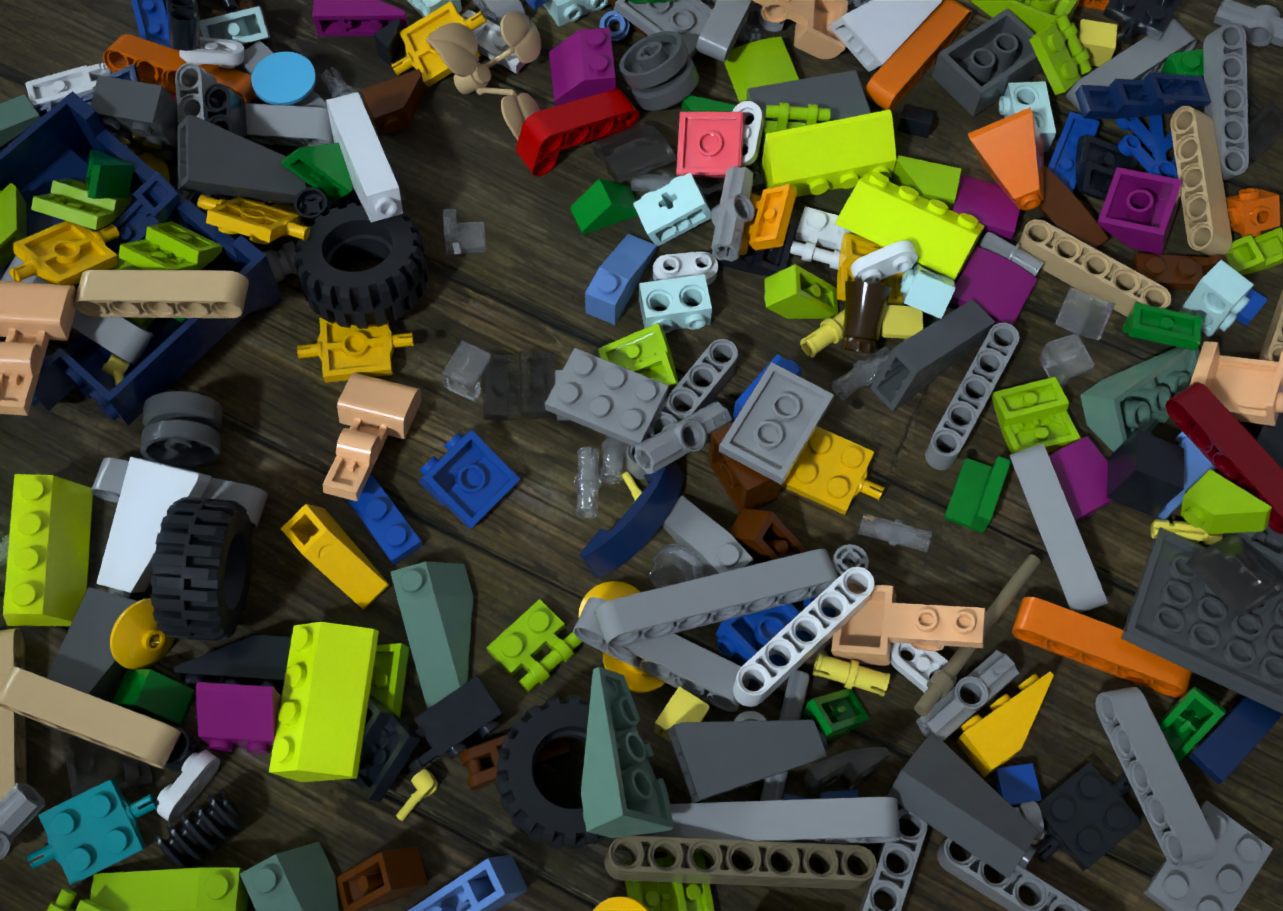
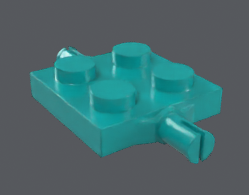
M112 778L39 814L38 816L47 833L49 845L27 855L28 861L44 855L43 858L30 863L31 867L36 869L55 859L62 866L71 886L147 848L139 832L138 817L157 809V802L142 808V805L155 799L154 795L150 793L148 796L130 803L122 795L115 778Z

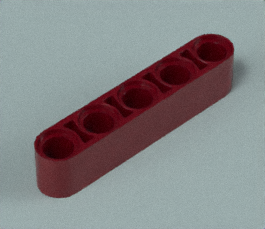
M1194 382L1167 400L1165 404L1166 411L1175 424L1224 478L1272 507L1268 527L1278 534H1283V469L1204 384Z

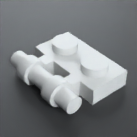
M805 206L795 239L804 241L806 244L793 241L790 253L801 256V260L807 262L816 260L830 264L829 268L838 270L843 235L845 232L855 233L835 224L838 215ZM818 245V246H821V247H825V248H828V249H832V250H834V252H831V251H828V250H824V249H821V248H817L816 246Z

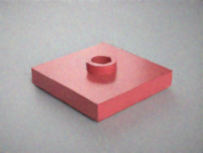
M680 112L677 177L691 173L695 178H725L727 169L733 166L742 168L744 113Z

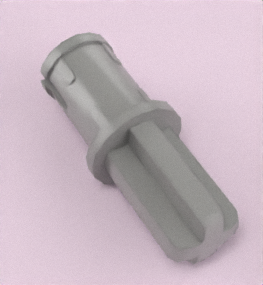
M987 232L980 242L982 248L1010 260L1034 277L1044 264L1043 260L1020 248L1021 244L1017 243L1014 246L992 232Z

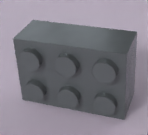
M1007 8L938 54L932 77L974 117L998 101L1001 96H1004L1008 83L1026 82L1041 72L1042 66L1029 41L1035 34Z
M98 75L90 106L97 112L105 129L135 155L142 156L143 152H147L164 161H173V158L178 159L177 103L164 87Z

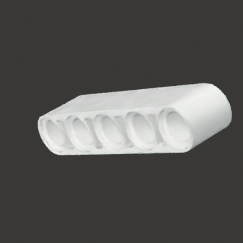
M851 567L846 570L749 659L738 671L734 682L733 694L736 700L748 707L757 706L763 702L865 606L874 589L875 582L872 574L862 567ZM855 584L862 589L863 593H853L848 589L847 585ZM830 607L834 609L838 617L826 616L821 608ZM806 631L812 636L813 640L809 642L802 641L796 636L795 632ZM774 654L781 655L787 664L785 666H776L770 661L769 656ZM754 679L760 684L761 689L750 691L744 687L742 681Z

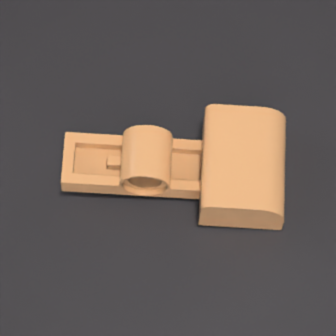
M752 0L762 5L761 14L765 20L778 23L790 19L796 22L794 46L819 59L835 58L845 50L844 43L829 26L847 13V0Z
M0 281V337H6L5 342H0V414L28 416L49 340L68 341L76 312L73 304L77 291L74 286Z
M353 373L350 376L338 400L337 409L339 423L350 425L351 427L350 429L344 428L339 436L336 446V458L322 484L324 493L358 501L388 435L405 439L422 402L421 389L358 373Z
M855 584L847 585L851 592L856 594L863 593L859 586ZM874 585V589L865 606L833 635L831 652L836 659L850 662L852 659L858 661L859 664L886 666L890 664L892 643H907L916 649L924 651H939L944 646L984 648L986 611L985 608L896 603V593L893 586Z

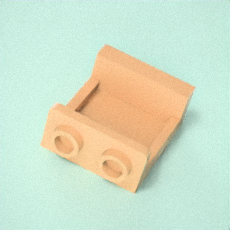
M1204 341L1190 385L1194 382L1204 384L1238 421L1275 426L1279 413H1283V351L1279 362L1220 355L1217 342Z

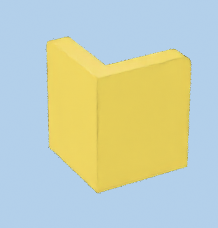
M1082 19L1079 24L1078 40L1082 48H1086L1089 53L1088 61L1090 65L1100 67L1111 60L1116 49L1117 24Z
M886 305L881 324L882 336L885 338H904L905 341L923 330V311L912 306Z
M679 686L656 720L654 732L671 743L667 730L681 722H702L709 711V705Z

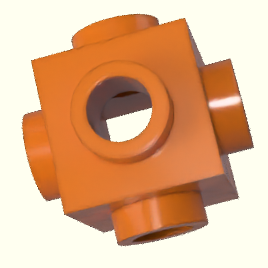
M1247 188L1240 190L1239 195L1226 198L1230 228L1232 231L1240 233L1242 237L1250 234L1252 237L1261 235V231L1280 226V200L1278 194L1258 188Z

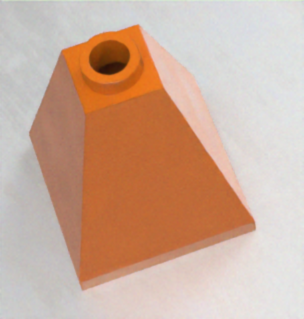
M1029 107L968 133L982 166L1019 210H1031L1039 206L1041 201L1044 200V141L1031 108Z

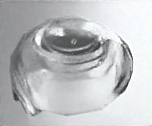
M671 543L660 549L652 558L654 567L649 573V577L655 588L658 589L702 578L704 570L701 559L694 551L685 545Z

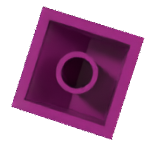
M610 28L578 30L549 52L554 106L616 89Z
M1117 167L1098 219V225L1129 248L1162 254L1180 203L1182 180Z
M197 682L198 737L212 751L232 752L233 747L247 748L246 751L252 754L267 755L273 749L281 696L274 687Z

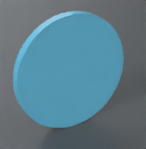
M277 52L266 56L255 66L251 82L256 95L261 100L272 105L287 106L302 101L312 92L316 83V73L312 63L306 57L294 52Z

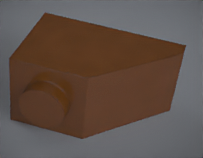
M420 69L361 90L365 109L378 137L388 133H395L402 128L408 127L425 95Z
M743 508L729 530V533L753 558V562L757 564L808 552L772 511Z
M418 847L381 851L336 878L344 911H365L404 898L428 885Z

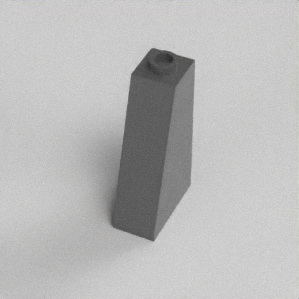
M856 70L747 89L746 101L756 103L763 111L764 116L766 105H779V102L789 103V106L808 107V104H816L818 108L830 109V121L871 113ZM754 116L747 117L745 121H749L751 124L754 121ZM765 118V120L777 121V118ZM788 119V122L806 123V120Z
M187 115L178 125V190L232 198L239 196L254 201L294 206L298 193L309 188L308 183L281 165L283 159L286 158L282 154L193 115Z
M971 299L942 317V319H939L894 347L870 389L892 412L982 343L995 321Z
M88 587L47 679L103 700L127 670V668L116 662L110 650V636L113 626L123 611L138 601ZM41 723V725H43V726H45V727H47V728H50V729H53V730H56V731H59V732H63V731H61V730H58V729H56V728H53V727H50V726H48V725H45V724Z
M814 720L681 722L667 730L691 803L709 799L827 757L825 752L827 749L826 737L822 729L816 727Z
M933 733L928 735L900 771L887 797L896 798L898 804L1007 878L1011 876L1017 865L1025 869L1037 850L1030 844L1038 830Z

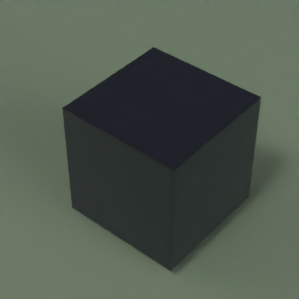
M1137 429L1108 458L1106 498L1150 516H1155L1184 490V448Z

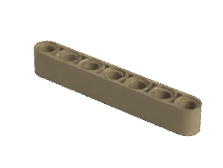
M657 836L618 837L610 845L604 860L605 869L608 874L614 879L625 881L856 889L873 876L877 865L873 853L860 845ZM618 850H625L631 854L634 863L630 866H623L616 861L614 853ZM665 852L672 860V866L667 868L659 866L654 860V853ZM700 853L707 856L710 861V868L701 869L696 866L693 861V855ZM740 855L744 857L748 862V870L742 871L737 869L732 862V856ZM771 857L781 858L786 864V872L775 870L771 865ZM809 858H815L822 863L824 874L816 873L811 869ZM847 860H854L859 864L862 871L860 876L853 874L849 870Z

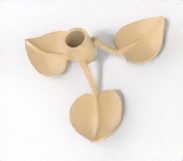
M518 11L507 13L502 18L500 27L501 35L510 48L485 64L477 63L479 58L475 54L478 49V42L472 31L465 25L449 23L433 31L426 38V41L433 46L446 66L455 74L454 83L459 92L470 94L477 91L478 95L484 93L507 95L501 100V111L505 122L518 141L524 121L533 113L540 111L539 106L527 93L517 95L512 89L488 88L485 86H487L491 79L489 68L511 54L515 53L518 60L523 64L531 63L539 56L541 38L533 21L527 15Z

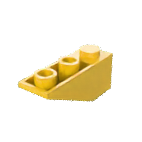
M305 504L281 528L301 554L362 609H366L390 585L325 508Z
M1051 671L1041 678L1036 674L1030 676L1018 686L1021 690L1019 694L1013 698H1010L1008 694L1003 695L990 705L992 713L983 719L977 714L961 726L964 732L956 742L984 778L1013 758L1022 749L1054 677Z

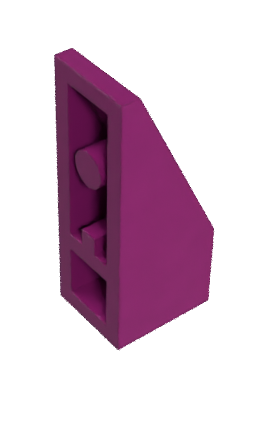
M379 0L313 1L312 17L318 36H374L377 31L397 18L401 21L402 30L408 27L405 10Z

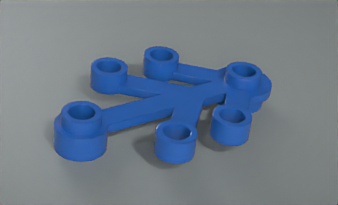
M1162 114L1148 116L1150 131L1138 117L1115 119L1119 128L1123 130L1131 129L1136 134V136L1127 134L1119 141L1118 149L1123 155H1133L1146 169V173L1178 179L1175 155L1171 162L1166 160V152L1173 147L1171 130L1170 134L1164 138ZM1139 139L1152 152V157L1140 146Z

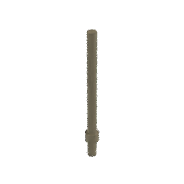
M1028 555L987 609L984 638L1040 565L1041 561L1037 556ZM959 647L941 672L936 671L927 683L928 689L914 706V710L919 715L927 716L939 698L947 696L954 686V678L977 648Z

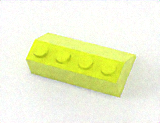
M891 110L767 133L761 164V174L766 189L791 184L797 191L796 197L809 194L820 195L826 191L839 188H853L858 180L867 172H877L892 178L897 159Z
M867 172L858 180L835 223L883 247L899 241H910L914 244L918 255L917 263L953 280L956 279L968 262L985 227L978 223L974 216L966 213L958 214L949 210L948 206L942 201L923 198L919 196L915 189L908 186H897L889 182L888 177L877 172Z
M14 474L3 616L7 626H71L88 585L93 506L92 488L54 475Z
M327 622L294 625L269 773L298 782L357 778L379 634L378 630Z

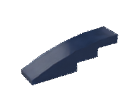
M1149 72L1143 80L1115 79L1109 87L1081 85L1075 92L1083 119L1146 117L1174 113L1182 106L1199 108L1208 106L1211 103L1203 77L1194 75Z
M1242 696L1225 714L1226 716L1210 731L1207 738L1188 757L1217 784H1220L1281 718L1282 713L1246 696Z

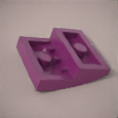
M963 175L960 176L952 211L958 214L966 213L974 216L978 223L985 226L982 232H992L997 236L1012 239L1020 210L998 184Z
M977 246L955 284L956 289L949 303L960 307L972 299L995 321L994 325L1008 323L1014 326L1037 283V278L1010 260Z
M1088 436L1049 455L1075 522L1092 516L1099 508L1114 502L1106 498L1108 461Z

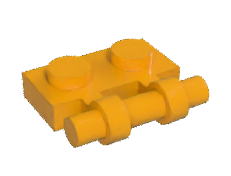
M791 184L764 189L761 197L751 194L750 200L754 206L755 215L751 221L745 223L740 255L747 253L748 246H751L755 251L783 246L797 191Z

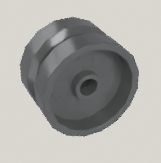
M674 31L654 33L639 40L627 50L619 64L620 72L626 83L631 86L632 94L638 105L644 110L656 111L679 103L694 90L700 78L693 59L688 56L687 47L682 37Z
M184 391L164 392L153 395L145 400L142 419L145 428L141 434L140 452L143 457L178 468L201 467L217 461L221 454V436L218 432L222 427L223 409L220 403L211 397Z

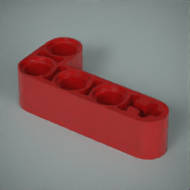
M621 89L609 90L533 113L524 121L517 142L516 153L531 173L536 177H540L553 169L561 150L625 131L637 122L640 113Z

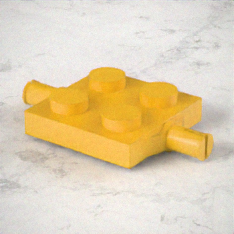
M448 2L399 32L404 41L407 56L391 64L393 70L399 76L412 67L416 70L420 69L423 82L428 87L453 72L446 66L433 46L426 41V38L439 27L449 23H460L473 31L487 23L485 16L479 11L465 20L460 16L453 2ZM477 49V52H476L475 55H477L478 57H480L481 55H480V53H479V51H478V49Z
M202 194L197 202L198 208L208 210L207 224L217 226L218 230L222 233H239L249 236L252 242L258 244H269L277 238L287 235L305 241L310 234V227L298 224L300 215L239 196L231 200H218Z
M63 221L13 243L14 254L24 264L11 268L10 275L15 282H21L35 275L43 278L48 284L74 286L80 283L81 275L84 271L108 270L117 266V254L108 248L105 243L119 238V231L113 224L96 232L81 225Z
M319 318L320 334L317 343L297 345V353L299 359L319 357L322 362L324 381L329 383L347 381L353 373L371 377L393 375L392 355L394 348L414 346L412 332L392 335L389 328V320H387L386 325L378 327L377 324L368 325V329H358L356 325L346 328L339 326L337 321L332 324Z
M818 426L782 484V487L843 515L846 514L852 500L860 492L879 501L885 487L866 480L867 468L874 455V451Z

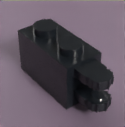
M478 676L414 718L419 727L415 733L420 737V741L426 738L432 749L412 761L409 767L413 773L438 757L444 758L448 755L451 760L470 747L467 741L480 733L481 737L484 738L501 726L498 720L505 715Z

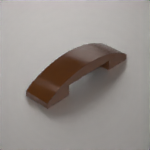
M1044 165V200L1041 201L1037 208L1055 227L1095 249L1101 247L1108 241L1107 235L1074 194Z

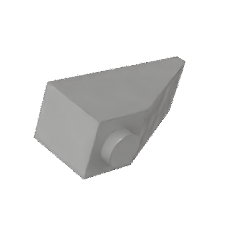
M684 496L677 499L662 527L706 576L753 564V558L728 531Z

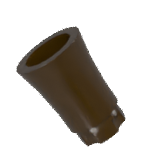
M845 281L846 301L842 336L845 337L842 343L843 350L875 354L876 341H879L881 324L892 287L868 282Z

